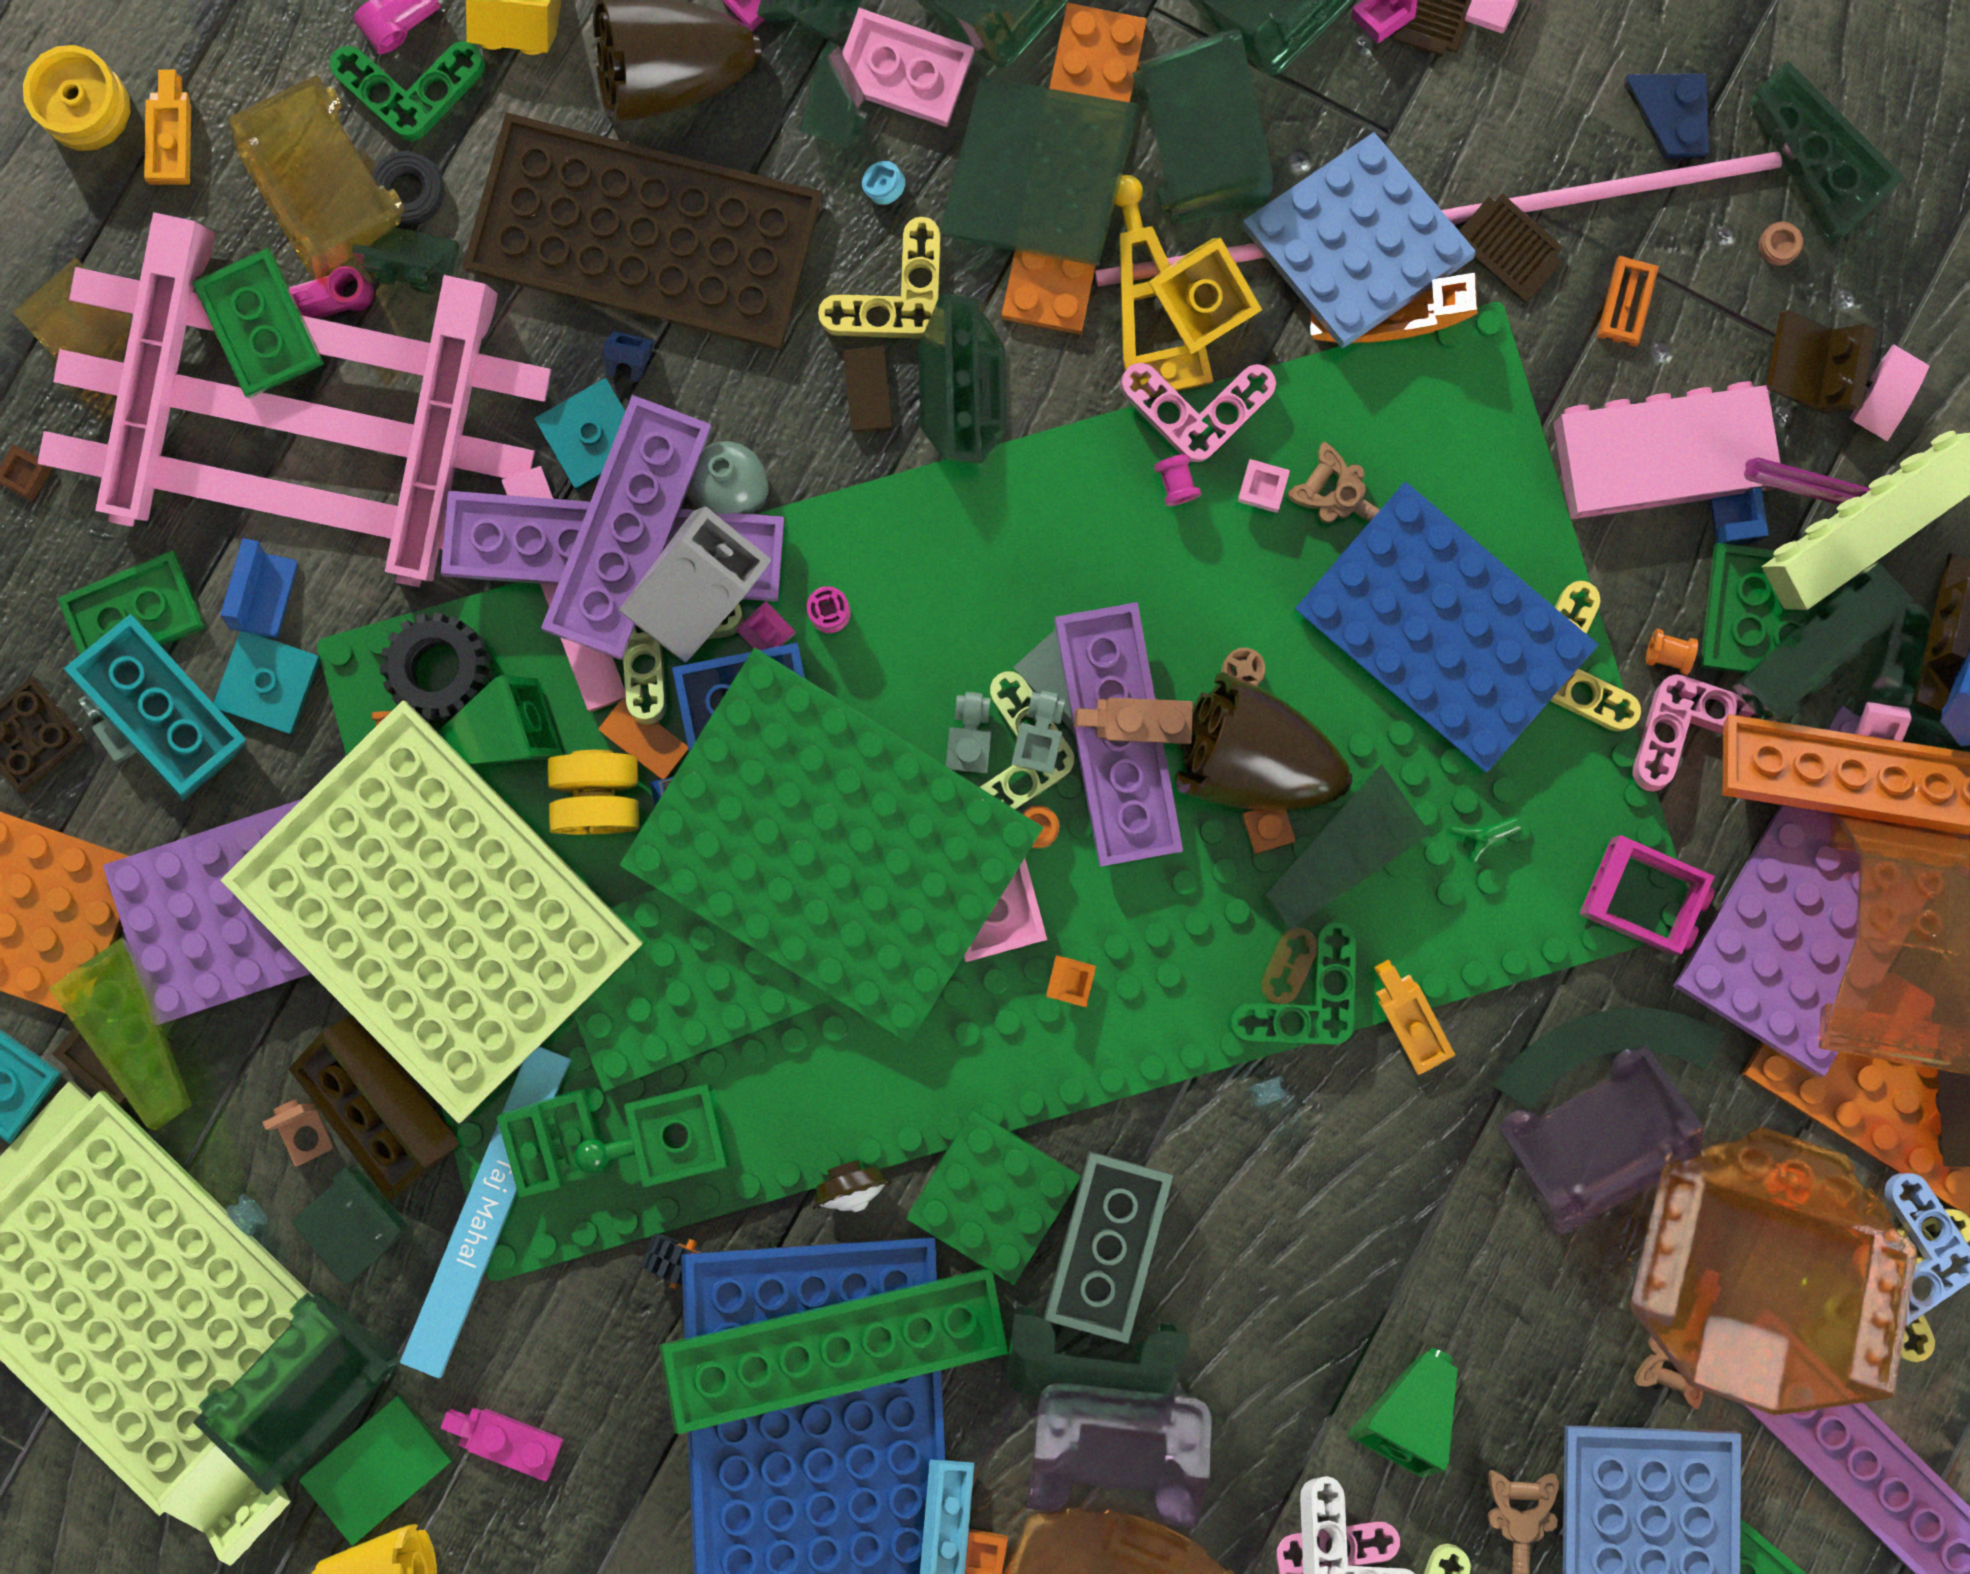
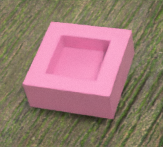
M1250 459L1237 502L1277 513L1290 470Z
M1867 702L1855 734L1902 742L1911 721L1909 708Z

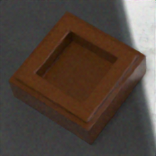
M13 444L0 466V484L34 501L53 467L37 464L38 457Z

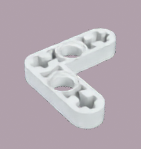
M1328 1476L1312 1479L1304 1484L1300 1496L1303 1574H1415L1411 1570L1403 1568L1348 1566L1343 1488L1337 1480ZM1321 1491L1322 1494L1327 1495L1328 1503L1318 1500L1317 1492ZM1317 1516H1321V1518L1329 1516L1330 1520L1318 1522ZM1321 1529L1328 1532L1332 1540V1548L1327 1554L1323 1553L1317 1544V1535ZM1331 1561L1332 1567H1320L1319 1562Z

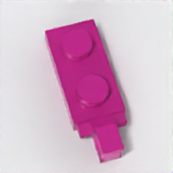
M472 1408L470 1415L450 1409V1411L446 1412L441 1425V1429L461 1436L458 1445L466 1448L468 1452L545 1482L549 1479L564 1440L561 1437L486 1408L484 1410Z

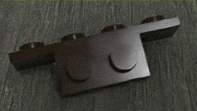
M1953 552L1947 555L1913 703L1939 715H1942V710L1947 704L1954 684L1955 674L1959 671L1962 660L1967 658L1970 645V560Z

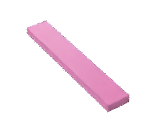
M541 466L502 480L507 495L553 499ZM541 584L548 606L551 604L558 585ZM561 638L589 713L620 702L624 697L626 698L625 688L612 656Z

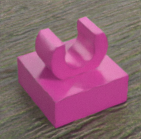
M766 601L736 629L752 648L755 647L758 650L783 646L796 634L795 630Z

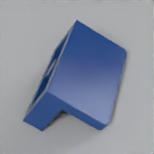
M242 538L220 614L230 630L277 638L280 634L298 570L297 561L291 558L265 554L259 541Z

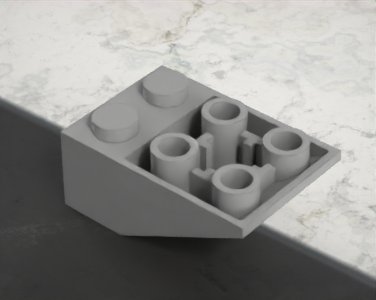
M706 506L690 514L618 611L686 663L748 593L772 559Z

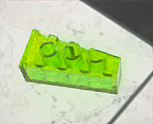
M123 938L119 939L48 988L146 1127L156 1131L192 1106L162 1025L159 1022L127 941Z

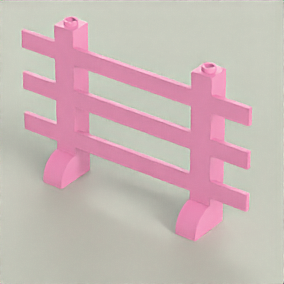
M153 212L140 281L75 267L69 300L133 314L124 363L59 349L53 382L117 396L108 445L44 431L37 464L102 477L95 511L109 513L108 522L133 527L135 519L148 521L154 489L169 491L390 538L391 542L385 572L396 574V583L420 587L421 580L433 581L439 549L443 550L448 491L452 489L455 469L459 468L501 478H508L532 469L535 455L534 450L462 435L472 387L545 402L552 371L544 367L479 354L481 340L489 330L498 296L497 292L484 283L444 275L430 343L302 316L319 353L322 355L424 376L413 425L263 392L251 398H246L239 387L178 375L177 371L186 325L214 331L197 293L193 292L194 286L192 282L195 281L196 276L198 277L204 272L209 262L216 233L195 221ZM170 407L407 457L398 506L161 456Z

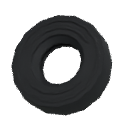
M410 151L392 153L382 159L373 170L369 184L371 200L379 213L390 222L407 227L423 224L434 217L442 206L445 194L443 177L434 163L422 154ZM402 175H415L422 182V192L418 199L406 204L395 200L392 195V186L395 180Z

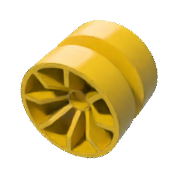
M580 750L571 752L569 755L549 758L548 787L556 791L572 793L570 798L558 799L549 803L550 832L570 835H593L639 830V801L629 797L615 796V791L628 790L638 785L637 756L614 753L611 750Z

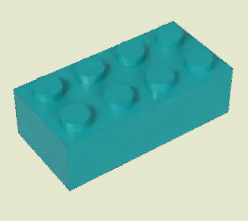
M131 614L64 668L67 678L181 801H184L247 748L245 737Z

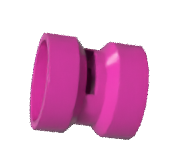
M831 586L821 587L815 590L808 599V616L813 626L820 632L827 634L837 633L848 624L851 616L850 606L844 593L839 589Z

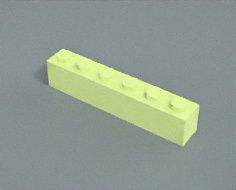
M1949 431L1939 435L1932 440L1931 444L1933 447L1924 453H1917L1903 460L1900 463L1901 469L1893 475H1885L1873 481L1869 485L1870 491L1861 497L1851 498L1837 507L1838 513L1830 519H1823L1810 525L1805 530L1807 535L1799 541L1789 542L1776 549L1773 553L1775 557L1761 567L1783 608L1808 610L1969 496L1970 433L1956 434L1955 431Z

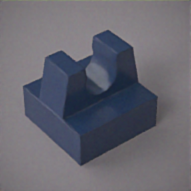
M614 331L604 342L602 358L605 359L606 375L614 377L619 371V364L625 363L631 368L630 381L639 382L648 360L652 356L654 340Z

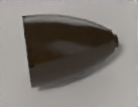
M595 0L594 38L601 37L597 39L599 66H596V72L607 117H613V122L646 119L695 105L736 83L754 68L755 60H760L761 58L759 36L753 35L750 27L709 7L685 0Z
M1225 672L1216 675L1214 683H1217V685L1209 694L1201 692L1192 711L1191 744L1179 745V750L1183 751L1182 760L1184 765L1183 771L1178 770L1175 774V783L1178 791L1213 803L1257 810H1293L1315 807L1334 802L1339 796L1343 797L1347 794L1352 783V773L1349 772L1348 763L1329 738L1301 712L1268 691Z

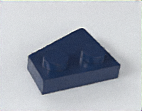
M1706 73L1627 74L1624 79V86L1627 92L1632 91L1642 110L1640 116L1647 128L1654 133L1655 143L1663 158H1705L1709 153Z

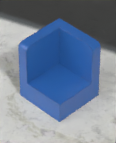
M1761 487L1751 488L1745 494L1716 497L1710 501L1716 544L1758 543L1769 536Z

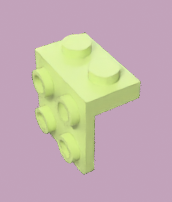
M218 1440L209 1443L158 1498V1504L162 1511L206 1533L218 1559L230 1566L291 1502L273 1470Z

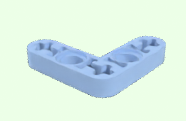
M1899 1173L1892 1176L1884 1188L1885 1198L1925 1259L1871 1295L1866 1301L1864 1307L1867 1322L1879 1331L1896 1332L1903 1329L1970 1283L1969 1245L1927 1182L1921 1176L1910 1173ZM1901 1184L1913 1185L1915 1190L1911 1192V1198L1917 1206H1925L1927 1204L1928 1208L1918 1211L1912 1201L1901 1200L1899 1195L1904 1191ZM1911 1212H1916L1912 1217L1910 1216ZM1930 1216L1936 1218L1941 1226L1939 1237L1933 1241L1927 1240L1921 1232L1923 1221ZM1950 1256L1962 1258L1963 1262L1958 1266L1960 1274L1948 1272L1939 1277L1931 1270L1933 1267L1934 1271L1943 1272L1952 1265ZM1919 1276L1925 1277L1931 1285L1930 1295L1923 1301L1917 1300L1911 1292L1912 1282ZM1903 1300L1911 1307L1909 1310L1908 1306L1899 1305L1890 1312L1892 1321L1879 1318V1315L1883 1312L1882 1303L1894 1305Z

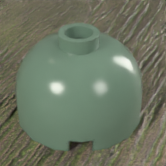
M731 441L711 443L703 449L686 496L694 510L706 506L718 514H754L757 509L760 511L765 505L769 492L767 474L757 455L743 444Z

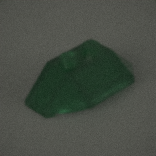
M943 294L938 298L918 346L920 428L943 460L980 464L985 461L988 456L987 454L995 447L1007 430L1005 347L992 323L982 312L984 308L979 299Z

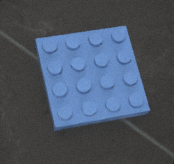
M1375 132L1243 220L1242 229L1342 349L1432 288L1433 280L1448 277L1474 259L1476 252Z
M1565 1425L1563 1574H1740L1741 1433L1737 1431Z

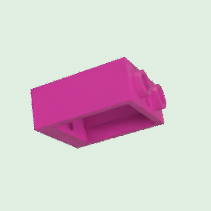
M1619 835L1611 838L1579 915L1669 955H1680L1684 949L1688 951L1695 942L1699 928L1694 926L1700 910L1705 912L1713 899L1715 889L1710 886L1715 876ZM1629 857L1690 884L1668 938L1607 912Z

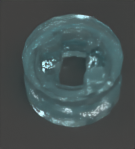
M1282 1075L1247 1087L1248 1093L1251 1092L1255 1096V1100L1252 1102L1254 1108L1289 1096L1288 1090H1284L1281 1087V1083L1284 1081Z
M244 1193L239 1196V1203L237 1205L230 1204L226 1211L242 1232L252 1236L256 1233L255 1227L258 1224L264 1226L268 1223V1218L263 1209L249 1195Z

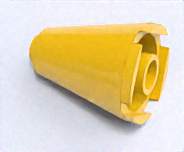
M412 1524L320 1560L311 1574H437V1562L434 1547L428 1533L425 1530L417 1531L418 1525Z

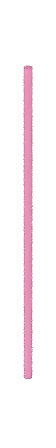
M1777 151L1509 199L1523 212H1530L1781 168L1782 158L1780 152ZM1482 203L1441 211L1453 225L1466 223ZM1255 243L1227 248L1235 263L1266 258ZM1185 255L1167 258L1171 265ZM1153 261L1133 264V281L1153 278L1158 275ZM1120 266L1096 270L1097 287L1121 283Z

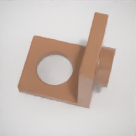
M297 1099L275 1108L273 1110L275 1116L262 1122L265 1130H279L295 1166L306 1163L334 1149L331 1138L314 1103L299 1104ZM304 1126L314 1128L318 1134V1143L310 1151L299 1149L295 1143L296 1132Z

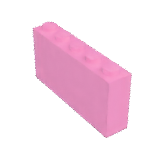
M1751 381L1729 385L1727 387L1728 391L1712 393L1711 387H1704L1688 391L1686 393L1687 397L1672 399L1670 393H1662L1647 397L1645 403L1631 404L1630 399H1620L1606 403L1603 409L1590 410L1589 405H1578L1565 409V414H1562L1554 422V430L1570 518L1578 519L1711 500L1716 497L1745 494L1751 488L1761 487L1762 492L1776 489L1748 481L1744 477L1745 464L1749 459L1759 457L1780 463L1767 385L1753 387Z

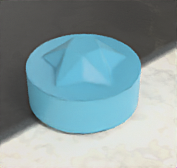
M879 161L871 165L865 172L862 179V187L873 202L881 205L889 204L902 194L905 187V177L894 163Z

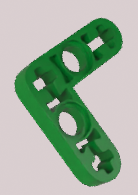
M466 41L456 42L405 91L361 50L354 46L340 47L334 51L330 59L331 72L338 82L399 138L411 142L422 138L482 76L485 68L484 58L476 45ZM461 55L466 59L471 56L470 59L473 66L469 69L465 66L460 67L457 59ZM346 60L350 63L355 62L360 72L365 76L362 82L351 71L345 72L342 64ZM446 69L449 70L451 75L454 74L456 79L459 81L456 85H454L450 77L444 73ZM434 82H443L448 87L446 96L439 101H432L426 96L427 88ZM378 84L387 85L390 88V96L386 101L373 103L369 100V91L372 87ZM397 105L408 116L414 115L417 121L414 127L408 124L403 126L402 120L393 111Z
M1332 922L1323 926L1317 933L1314 1005L1242 1004L1235 1008L1230 1017L1229 1023L1233 1034L1240 1040L1252 1042L1335 1045L1348 1040L1354 1029L1356 937L1352 928L1342 922ZM1333 929H1338L1340 936L1347 938V945L1339 948L1338 960L1348 959L1347 967L1339 964L1323 966V957L1333 959L1332 946L1325 944V937L1331 936ZM1330 971H1338L1346 978V989L1340 995H1330L1324 989L1323 980ZM1322 999L1330 1002L1346 1000V1009L1337 1008V1019L1345 1023V1029L1337 1031L1336 1038L1330 1037V1030L1323 1029V1021H1328L1331 1018V1007L1323 1009ZM1246 1010H1252L1254 1018L1269 1019L1267 1010H1274L1275 1013L1271 1023L1274 1036H1266L1268 1027H1254L1252 1034L1248 1035L1246 1034L1245 1027L1238 1026V1018L1245 1017ZM1290 1011L1298 1013L1303 1019V1029L1296 1036H1287L1280 1029L1281 1017Z

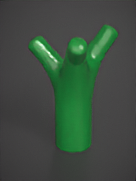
M1512 817L1484 827L1462 828L1452 826L1450 832L1451 834L1472 838L1476 841V847L1470 859L1477 862L1482 852L1491 844L1520 833L1521 827L1517 818Z

